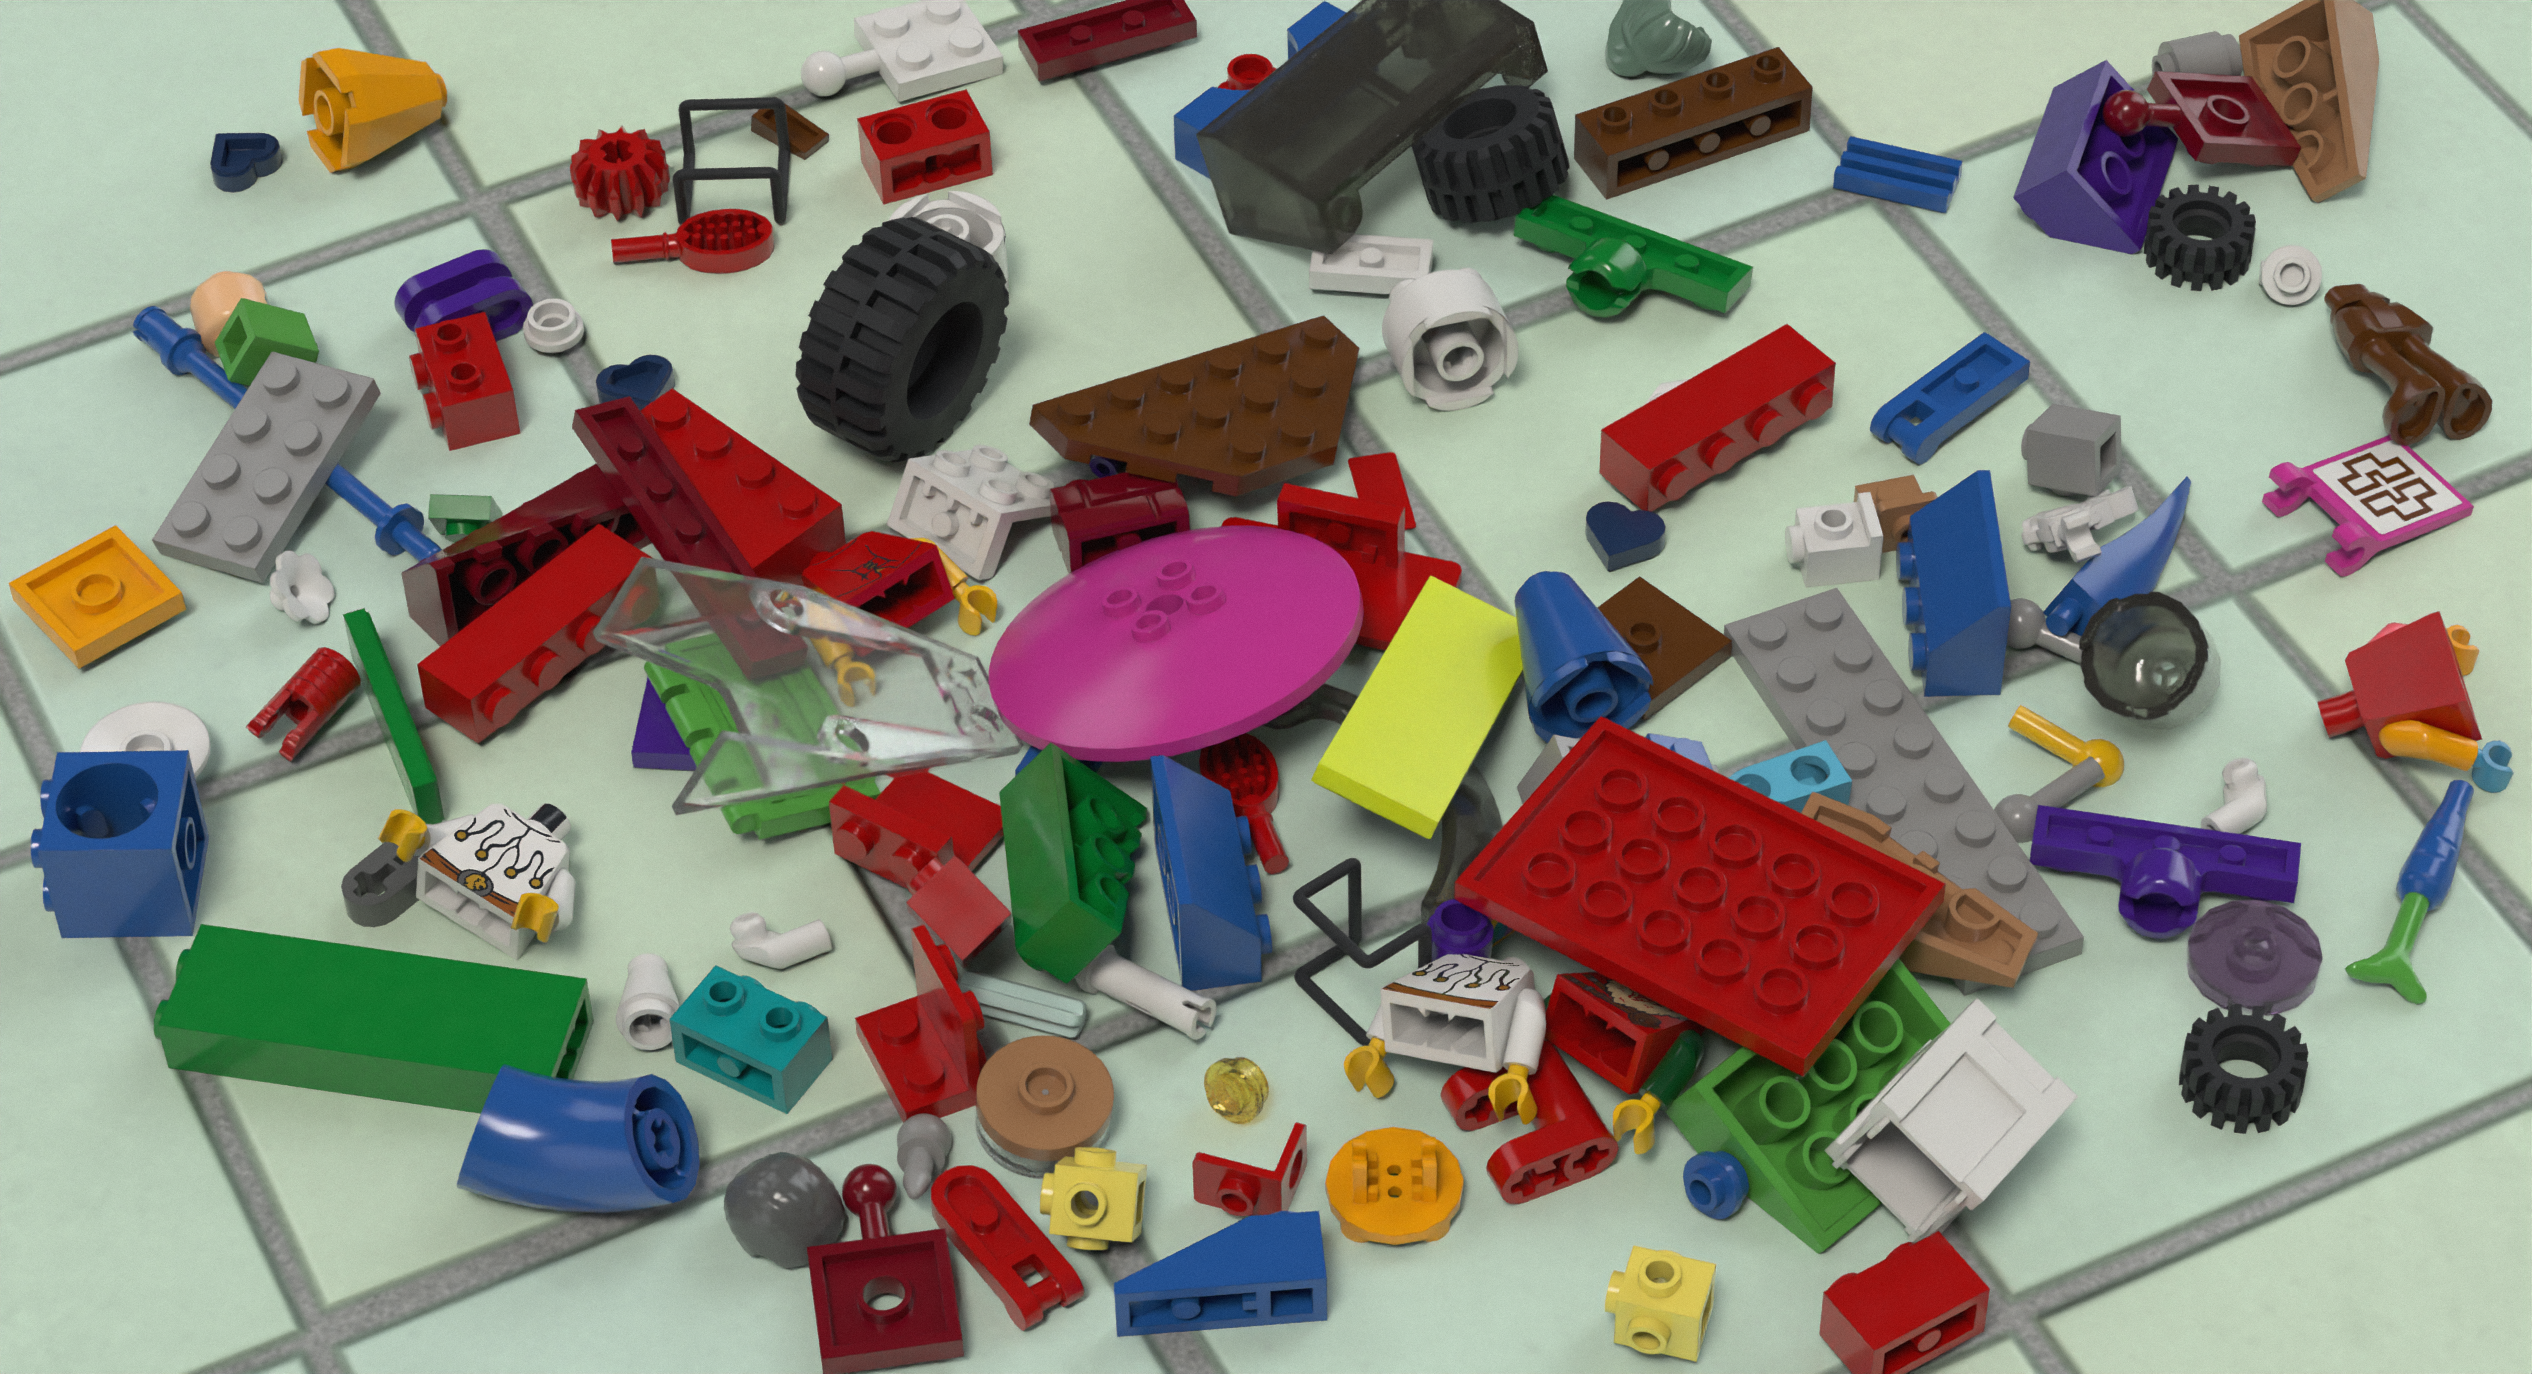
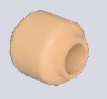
M231 271L216 273L200 284L191 296L190 311L195 330L201 335L202 344L206 351L213 356L220 357L214 342L241 298L270 305L262 283L251 275Z

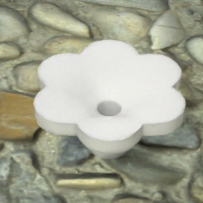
M290 550L280 553L275 561L276 571L270 577L272 588L270 591L271 603L276 609L284 610L294 621L306 619L313 624L325 621L329 615L327 604L334 598V589L331 582L322 575L320 563L309 553L300 556Z

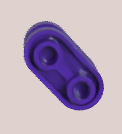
M480 249L410 277L397 291L394 306L398 315L413 332H415V328L485 312L497 342L514 335L523 328L533 302L521 284L512 278L511 271L499 255L491 250Z

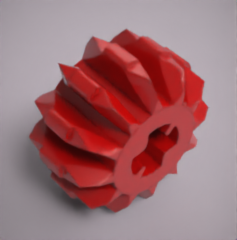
M623 125L614 133H607L598 129L596 140H580L579 151L571 155L570 174L574 194L578 198L580 206L591 208L595 218L602 217L608 213H612L617 222L624 214L632 213L642 217L644 207H659L661 196L669 191L670 173L665 151L662 149L660 140L648 138L645 129L637 130L633 133H627Z

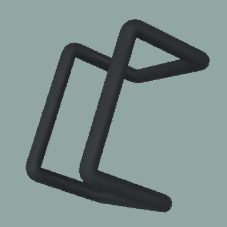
M775 97L688 99L681 102L678 111L684 152L683 169L676 171L673 175L678 223L681 225L690 218L693 180L770 179L774 220L778 224H783L786 220L790 145L784 102ZM774 109L778 140V170L773 167L694 169L695 147L690 111Z
M1349 858L1300 887L1293 895V902L1296 907L1337 944L1298 968L1294 978L1297 985L1359 1044L1368 1046L1371 1040L1366 1036L1367 1032L1309 977L1346 954L1362 968L1376 967L1417 940L1419 969L1432 962V930L1425 923L1418 924L1367 955L1358 947L1362 938L1361 863L1356 858ZM1347 874L1349 936L1341 931L1308 899Z

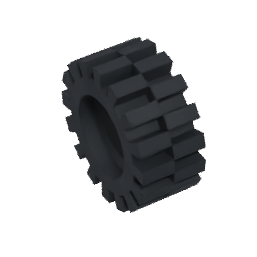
M2198 184L2188 185L2187 194H2183L2179 187L2169 190L2168 198L2161 194L2156 199L2155 206H2151L2148 216L2144 254H2147L2146 263L2148 267L2156 266L2155 275L2161 280L2168 275H2172L2171 285L2181 288L2184 281L2192 282L2191 291H2201L2202 283H2209L2211 291L2222 288L2223 280L2230 286L2238 282L2239 274L2244 276L2248 271L2253 250L2256 219L2254 214L2249 215L2250 206L2245 201L2236 205L2237 195L2230 191L2224 197L2218 196L2219 187L2210 185L2208 193L2199 192ZM2198 235L2211 238L2212 240H2198L2188 236Z
M2241 1004L2229 1005L2227 1017H2224L2217 1007L2208 1011L2206 1022L2199 1017L2192 1024L2191 1033H2187L2185 1039L2179 1085H2183L2181 1095L2185 1103L2194 1101L2192 1112L2201 1119L2211 1112V1126L2222 1130L2226 1120L2235 1122L2234 1133L2246 1134L2248 1123H2254L2257 1132L2261 1133L2269 1131L2271 1118L2278 1126L2288 1121L2290 1111L2295 1113L2300 1105L2308 1068L2307 1058L2309 1052L2306 1043L2300 1044L2302 1034L2296 1026L2284 1031L2285 1017L2276 1013L2268 1021L2263 1019L2265 1008L2253 1005L2252 1015H2243ZM2228 1060H2246L2261 1066L2269 1074L2258 1078L2238 1077L2225 1071L2219 1066V1063Z

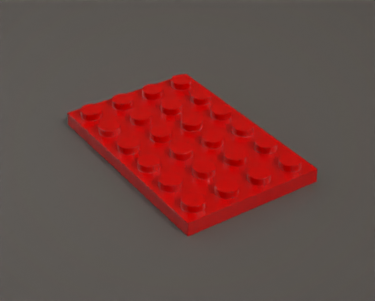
M1600 716L1455 881L1454 900L1804 1077L1944 902L1946 883Z

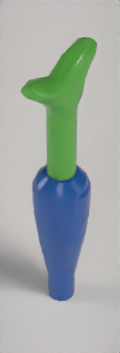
M2453 780L2450 782L2442 803L2422 830L2402 866L2396 888L2402 904L2386 945L2371 957L2355 961L2345 968L2346 973L2351 978L2370 983H2390L2407 1001L2417 1005L2423 1004L2426 1001L2427 994L2413 970L2410 954L2426 913L2439 908L2451 889L2463 841L2466 813L2474 794V789L2468 782L2463 780Z

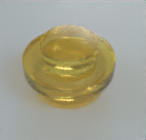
M1245 1057L1222 1058L1206 1070L1204 1076L1205 1092L1210 1106L1216 1113L1236 1124L1248 1123L1261 1113L1269 1095V1085L1263 1071L1257 1064Z

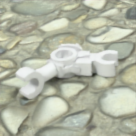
M2132 486L2124 487L2113 493H2110L2109 489L2102 490L2096 497L2089 496L2086 501L2080 504H2071L2037 513L2022 523L2024 532L2021 533L2023 543L2028 544L2030 551L2040 550L2043 547H2046L2047 552L2050 553L2068 549L2076 563L2101 555L2100 546L2095 543L2090 530H2098L2114 522L2115 519L2130 515L2138 510Z

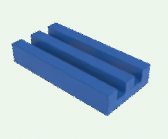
M1850 136L1847 142V150L1843 151L1840 166L1837 165L1834 172L1833 188L1946 213L1961 178L1963 161Z

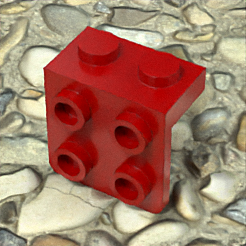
M916 766L902 769L876 799L843 785L829 800L834 853L909 889L907 884L934 858H937L945 865L955 855L973 871L1004 835L1000 805Z

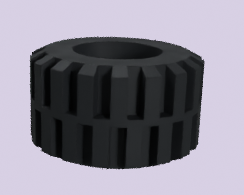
M1500 85L1459 95L1430 111V115L1420 120L1416 125L1417 130L1412 132L1411 147L1431 209L1436 215H1442L1443 219L1449 221L1460 220L1461 223L1489 222L1519 214L1524 208H1533L1542 203L1543 199L1552 196L1559 189L1558 185L1566 181L1568 177L1567 170L1570 169L1552 102L1549 97H1545L1544 92L1538 89H1530L1529 86Z

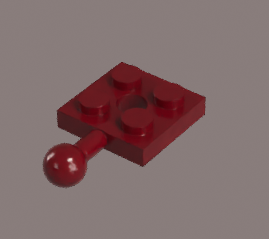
M2155 71L2147 88L2155 103H2147L2146 99L2138 92L2121 90L2112 94L2103 107V120L2111 132L2122 137H2130L2140 133L2146 126L2172 127L2185 145L2189 155L2195 161L2205 164L2221 162L2242 163L2256 167L2265 165L2292 166L2302 148L2252 76Z
M876 1164L857 1166L848 1173L842 1185V1198L845 1206L851 1213L859 1217L862 1239L807 1247L823 1374H843L964 1357L946 1228L890 1236L887 1212L895 1203L897 1186L891 1173ZM882 1293L896 1294L903 1299L899 1305L888 1310H877L867 1305L871 1298Z

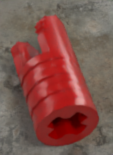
M327 647L318 648L245 728L260 739L270 732L277 721L285 714L297 724V727L291 730L284 738L279 753L288 761H292L361 686V678L358 671L348 659L337 651Z

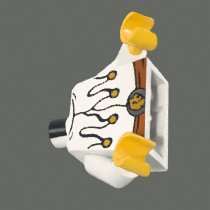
M544 803L528 819H525L503 804H490L476 815L470 814L433 825L426 824L419 816L407 810L395 809L391 811L377 839L382 843L391 842L398 845L396 855L404 862H409L413 856H420L418 858L416 898L515 960L521 957L536 933L537 939L546 943L551 933L564 930L572 922L576 883L571 873L568 872L570 849L561 841L570 832L571 825L567 816L556 806Z
M1447 954L1380 989L1381 1004L1366 1033V1036L1371 1041L1368 1046H1361L1351 1051L1344 1061L1346 1076L1357 1092L1362 1090L1365 1083L1376 1098H1380L1390 1091L1394 1084V1075L1384 1061L1387 1052L1495 1073L1504 1067L1508 1070L1507 1074L1497 1077L1491 1083L1488 1092L1499 1122H1502L1506 1107L1517 1101V1111L1522 1123L1527 1125L1533 1121L1537 1113V1106L1527 1084L1528 1075L1535 1074L1537 1071L1546 1033V1013L1544 999L1539 992L1535 991L1534 972L1525 962L1516 957H1507L1500 961L1467 954Z

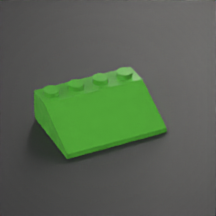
M1898 958L1804 1077L1742 1046L1678 1096L1665 1112L1697 1153L1703 1151H1724L1733 1155L1746 1171L1749 1182L1747 1197L1816 1253L1820 1254L1882 1204L1849 1169L1843 1170L1841 1167L1836 1169L1832 1165L1834 1160L1824 1150L1925 1043L1930 1039L1936 1038L1951 1023Z

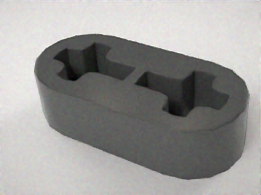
M384 842L350 869L343 877L341 884L348 917L354 923L363 927H378L392 922L419 901L416 898L418 858L420 856H413L412 860L404 862L396 855L399 846L391 842Z

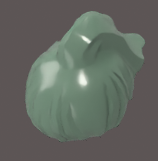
M1623 0L1609 27L1605 60L1607 66L1616 74L1628 77L1637 76L1646 71L1664 75L1687 72L1706 60L1711 51L1712 39L1705 33L1703 27L1696 28L1688 21L1675 15L1671 10L1670 0Z

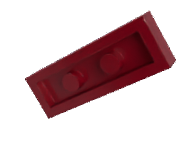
M1125 0L1018 30V45L1038 81H1043L1196 38L1197 20L1184 0Z

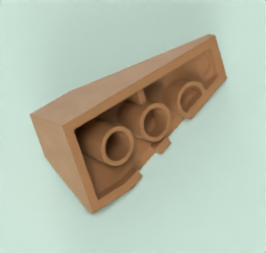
M2303 0L2239 35L2244 76L2253 77L2302 147L2292 166L2310 198L2320 203L2366 179L2379 68V53L2373 13L2354 0Z

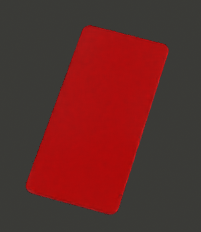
M1394 452L1349 458L1348 464L1358 498L1405 507V530L1416 528L1415 518L1396 454Z

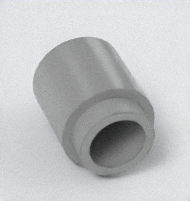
M2217 31L2162 42L2158 49V55L2152 59V74L2154 75L2155 71L2241 76L2242 55L2233 35H2221Z

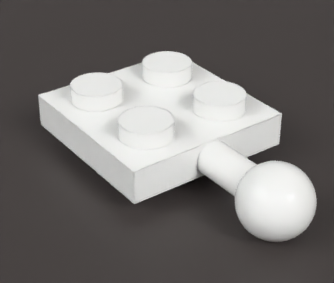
M921 0L854 18V36L863 48V52L839 57L829 51H818L808 56L801 68V79L808 91L817 96L833 95L843 87L846 79L878 71L898 102L1001 75L1003 74V55L964 0Z

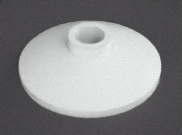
M154 701L128 705L103 717L85 736L80 752L189 750L196 779L208 762L211 746L207 728L196 714L176 704Z

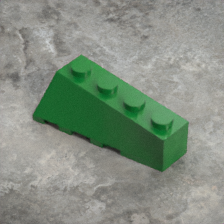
M1050 742L999 792L1016 951L1031 968L1037 971L1046 970L1067 984L1121 934L1129 892L1124 887V884L1133 877L1136 865L1130 860V855L1140 846L1142 833L1137 829V826L1145 820L1148 808Z

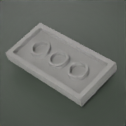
M271 352L153 537L152 541L159 553L263 583L275 565L276 557L285 549L380 396L381 392L374 378Z

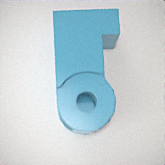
M1826 740L1745 767L1729 777L1800 813L1812 791L1849 805L1852 786L1851 778Z

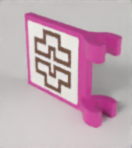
M2389 435L2303 468L2297 467L2290 462H2284L2273 467L2270 470L2269 478L2279 488L2264 494L2262 503L2277 517H2282L2295 511L2308 497H2311L2340 524L2334 529L2332 537L2342 547L2337 551L2327 553L2325 562L2342 577L2351 575L2359 570L2377 552L2471 516L2474 508L2464 496L2408 445H2398Z

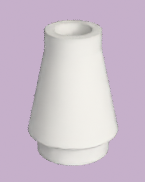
M641 954L633 958L628 965V977L616 1013V1025L626 1041L632 1046L642 1050L660 1049L672 1041L669 1019L680 1005L668 976L666 961L655 954Z

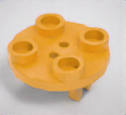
M1398 1127L1366 1131L1346 1142L1330 1161L1325 1181V1191L1330 1210L1340 1221L1341 1232L1346 1238L1359 1243L1372 1241L1393 1245L1416 1241L1432 1242L1443 1238L1450 1230L1451 1219L1459 1211L1464 1189V1179L1458 1159L1443 1142L1419 1130Z

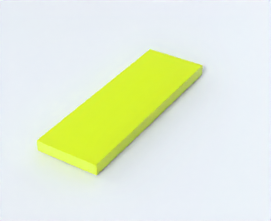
M1430 575L1318 763L1311 781L1431 840L1523 672L1516 617Z

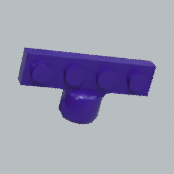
M2038 805L2029 862L2037 866L2050 867L2060 872L2078 871L2118 879L2121 883L2118 908L2126 923L2140 935L2153 939H2167L2181 934L2195 923L2200 895L2203 892H2221L2248 896L2258 901L2275 900L2294 903L2298 884L2301 843Z

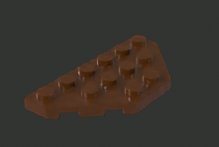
M1323 315L1033 404L1029 425L1064 459L1089 464L1091 455L1127 462V473L1175 483L1177 473L1213 481V492L1239 496L1334 465L1360 348Z

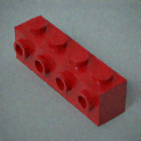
M1785 324L1601 429L1599 474L1640 509L1652 512L1669 501L1678 500L1688 490L1716 474L1728 471L1736 462L1762 447L1773 445L1781 436L1805 422L1822 416L1832 407L1836 363L1790 325Z
M596 525L417 664L425 708L479 744L499 727L505 726L512 721L519 711L539 695L555 687L563 676L587 657L598 653L611 638L635 619H640L648 613L651 607L658 602L652 557L604 526Z

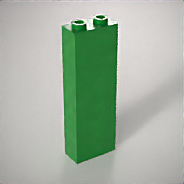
M201 924L191 948L184 949L179 956L176 966V983L169 999L161 1000L157 1007L154 1018V1035L156 1039L162 1042L167 1065L170 1069L481 1114L492 1085L503 1064L532 1073L573 1080L594 1019L586 978Z

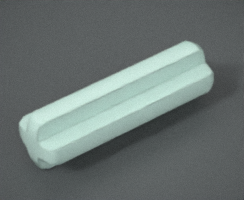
M972 970L965 972L959 983L962 993L969 990L974 993L982 1014L1068 1038L1078 1037L1086 1021V1003L1081 999Z

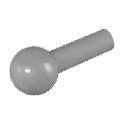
M2024 598L2010 600L2011 613L2007 638L2008 646L2024 649L2037 644L2104 673L2111 659L2112 649L2070 631L2064 636H2057L2047 628L2045 615L2035 602Z
M2089 756L2030 797L2023 794L2009 795L2003 798L1994 810L2017 843L2029 842L2033 839L2038 805L2060 808L2102 780L2105 775L2098 762Z

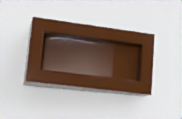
M785 104L790 153L806 160L829 142V134ZM759 109L751 117V131L778 146L774 109Z

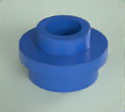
M1703 1151L1691 1157L1685 1164L1683 1171L1685 1192L1694 1207L1713 1219H1725L1738 1211L1742 1200L1747 1196L1749 1182L1745 1169L1733 1155L1724 1151Z

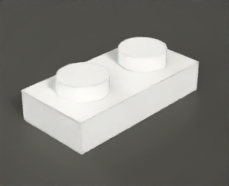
M1316 231L1309 269V289L1390 294L1394 286L1399 282L1407 279L1415 280L1431 273L1433 240Z

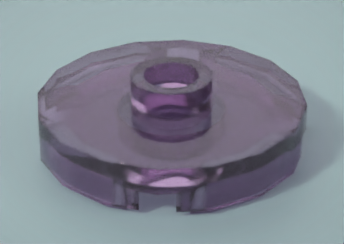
M2261 900L2230 901L2209 909L2194 923L2186 950L2189 978L2204 997L2226 1010H2229V1005L2241 1004L2243 1008L2253 1009V1005L2265 1008L2264 1015L2280 1014L2298 1007L2314 992L2323 959L2319 938L2304 919L2283 906Z

